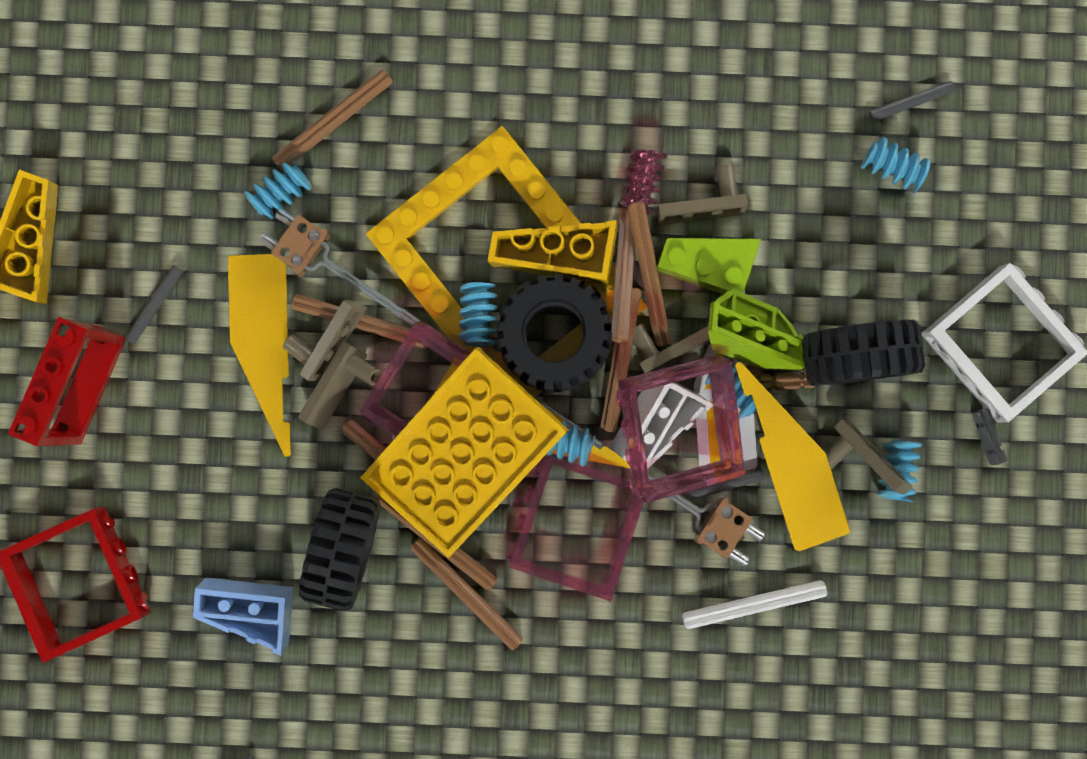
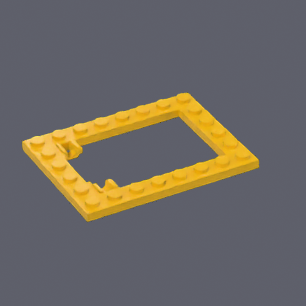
M503 126L366 233L370 241L448 339L469 354L476 347L464 345L465 342L459 339V333L466 331L459 327V322L465 319L460 316V309L462 308L409 243L408 239L497 169L500 170L545 228H548V226L560 225L562 227L581 224ZM613 263L608 285L591 282L583 284L586 287L589 285L591 288H594L600 295L599 299L602 298L606 305V310L610 314L611 325L616 266ZM640 299L638 315L648 308L642 299ZM579 324L540 355L539 358L545 361L559 362L573 356L583 340L582 325ZM492 346L479 347L529 394L536 397L543 392L535 387L526 385L515 376L503 361L500 351L496 352Z

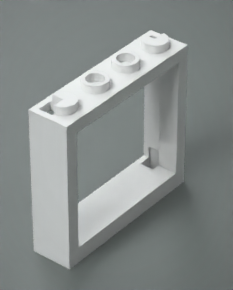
M1011 263L999 266L921 333L924 339L982 406L990 409L992 417L997 423L1010 422L1087 355V350L1083 347V340L1077 334L1070 332L1063 324L1065 322L1063 317L1057 311L1050 309L1044 302V295L1038 289L1032 288L1025 280L1024 272ZM1003 280L1067 353L1064 358L1010 404L1002 398L945 332L947 328Z

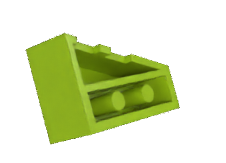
M667 238L657 262V270L659 273L721 294L732 288L743 293L761 239Z

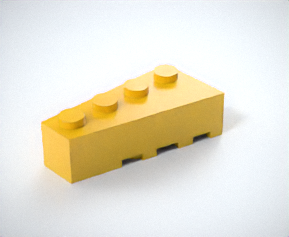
M20 169L0 219V290L37 303L47 304L59 185Z
M617 220L594 224L581 223L562 227L560 225L548 226V228L540 229L528 228L495 231L492 233L488 262L495 268L552 277L555 274H561L566 279L574 277L584 282L608 285L618 230Z

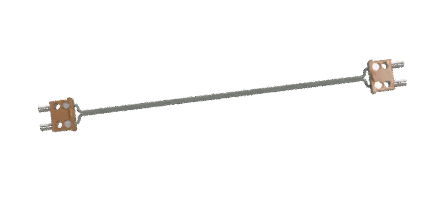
M279 209L278 212L280 214L276 213L275 217L289 226L279 242L262 233L261 236L274 244V247L259 237L258 241L271 249V254L293 269L298 277H304L308 270L314 271L319 266H324L454 354H463L466 357L470 355L464 349L327 258L329 252L327 242L330 240V234L326 229L321 230L300 215L294 218L283 209ZM307 227L305 232H300L302 228ZM325 247V251L323 253L324 261L317 262L314 266L311 267L313 262L316 260L320 252ZM290 251V254L284 257V253ZM535 398L542 406L546 407L556 415L563 418L566 421V427L569 430H571V428L575 425L570 420H568L567 418H565L564 416H562L561 414H559L558 412H556L555 410H553L552 408H550L549 406ZM578 427V434L581 435L584 430ZM595 438L593 444L598 449H601L603 446L608 447ZM632 464L631 468H626L695 514L697 517L695 528L698 532L694 537V542L705 545L723 558L728 559V557H731L745 566L747 563L732 553L734 552L744 560L749 561L748 556L735 548L742 535L746 532L758 541L763 539L761 536H765V532L751 524L753 519L731 505L728 498H720L716 504L709 503L704 508H699L640 467ZM713 507L702 526L699 527L701 521L700 513H704ZM735 516L739 517L737 524L734 523ZM722 540L724 545L719 549L718 542Z

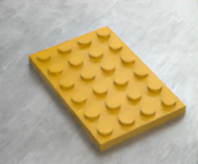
M476 347L360 478L449 558L566 434L568 428L479 347Z

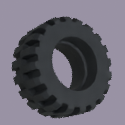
M555 274L552 278H546V275L538 276V280L530 283L528 280L521 284L522 288L517 292L513 291L508 296L509 301L506 306H502L499 312L500 320L496 326L498 349L511 372L526 385L544 392L546 390L554 391L555 393L563 392V390L567 389L573 390L594 378L598 370H601L605 364L612 339L610 314H608L602 298L599 299L595 290L589 285L586 287L581 284V280L574 277L571 280L566 279L561 274ZM549 307H563L570 310L577 316L583 328V340L577 352L570 358L559 362H550L539 358L532 352L527 343L526 332L530 320L536 313Z
M913 319L880 321L830 328L804 335L802 340L806 379L811 386L860 382L922 373L926 366L921 327Z
M340 488L331 489L326 493L313 526L302 567L299 596L304 602L340 611H347L353 608L366 571L380 514L381 503L375 497Z

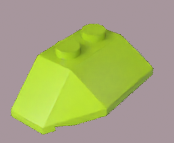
M733 288L710 304L708 334L712 350L756 368L793 370L805 368L802 348L803 337L801 334L798 335L792 324L778 308Z

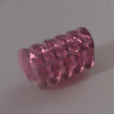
M651 149L635 150L630 153V159L633 162L627 166L630 173L625 176V182L628 185H625L622 189L626 196L620 199V204L628 209L629 204L642 201L645 203L647 215L656 213L649 209L648 205L658 203V200L651 197L653 193H660V189L654 186L653 182L663 181V178L655 173L656 171L665 170V166L658 163V160L667 159V154Z

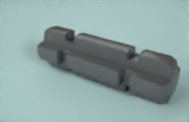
M982 408L974 411L972 415L975 424H979L977 429L984 449L989 452L986 454L991 465H999L1006 462L1007 457L1004 449L1001 450L1000 448L1002 443L996 425L991 423L993 417L990 409Z

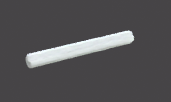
M819 580L684 612L682 618L686 629H692L827 596V589L825 583Z

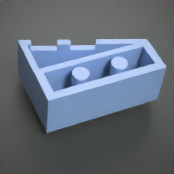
M205 578L195 588L193 618L227 633L229 631L247 638L246 641L252 644H261L272 649L273 653L281 656L289 644L293 587Z

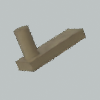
M725 164L716 168L721 197L659 204L657 209L658 225L744 215L748 207L747 194L738 195L734 166Z
M343 300L314 350L295 335H291L285 340L283 349L304 365L300 372L303 378L307 381H320L343 341L347 342L367 307L359 301Z
M641 324L635 328L633 343L643 359L639 363L640 370L643 376L647 378L653 370L658 372L709 345L710 338L707 326L658 352L644 325Z
M343 341L298 418L309 425L324 430L354 377L357 376L371 386H374L381 380L382 371L365 361L366 353Z
M842 419L834 427L840 433V436L824 451L831 470L854 448L894 492L904 495L913 487L854 424Z

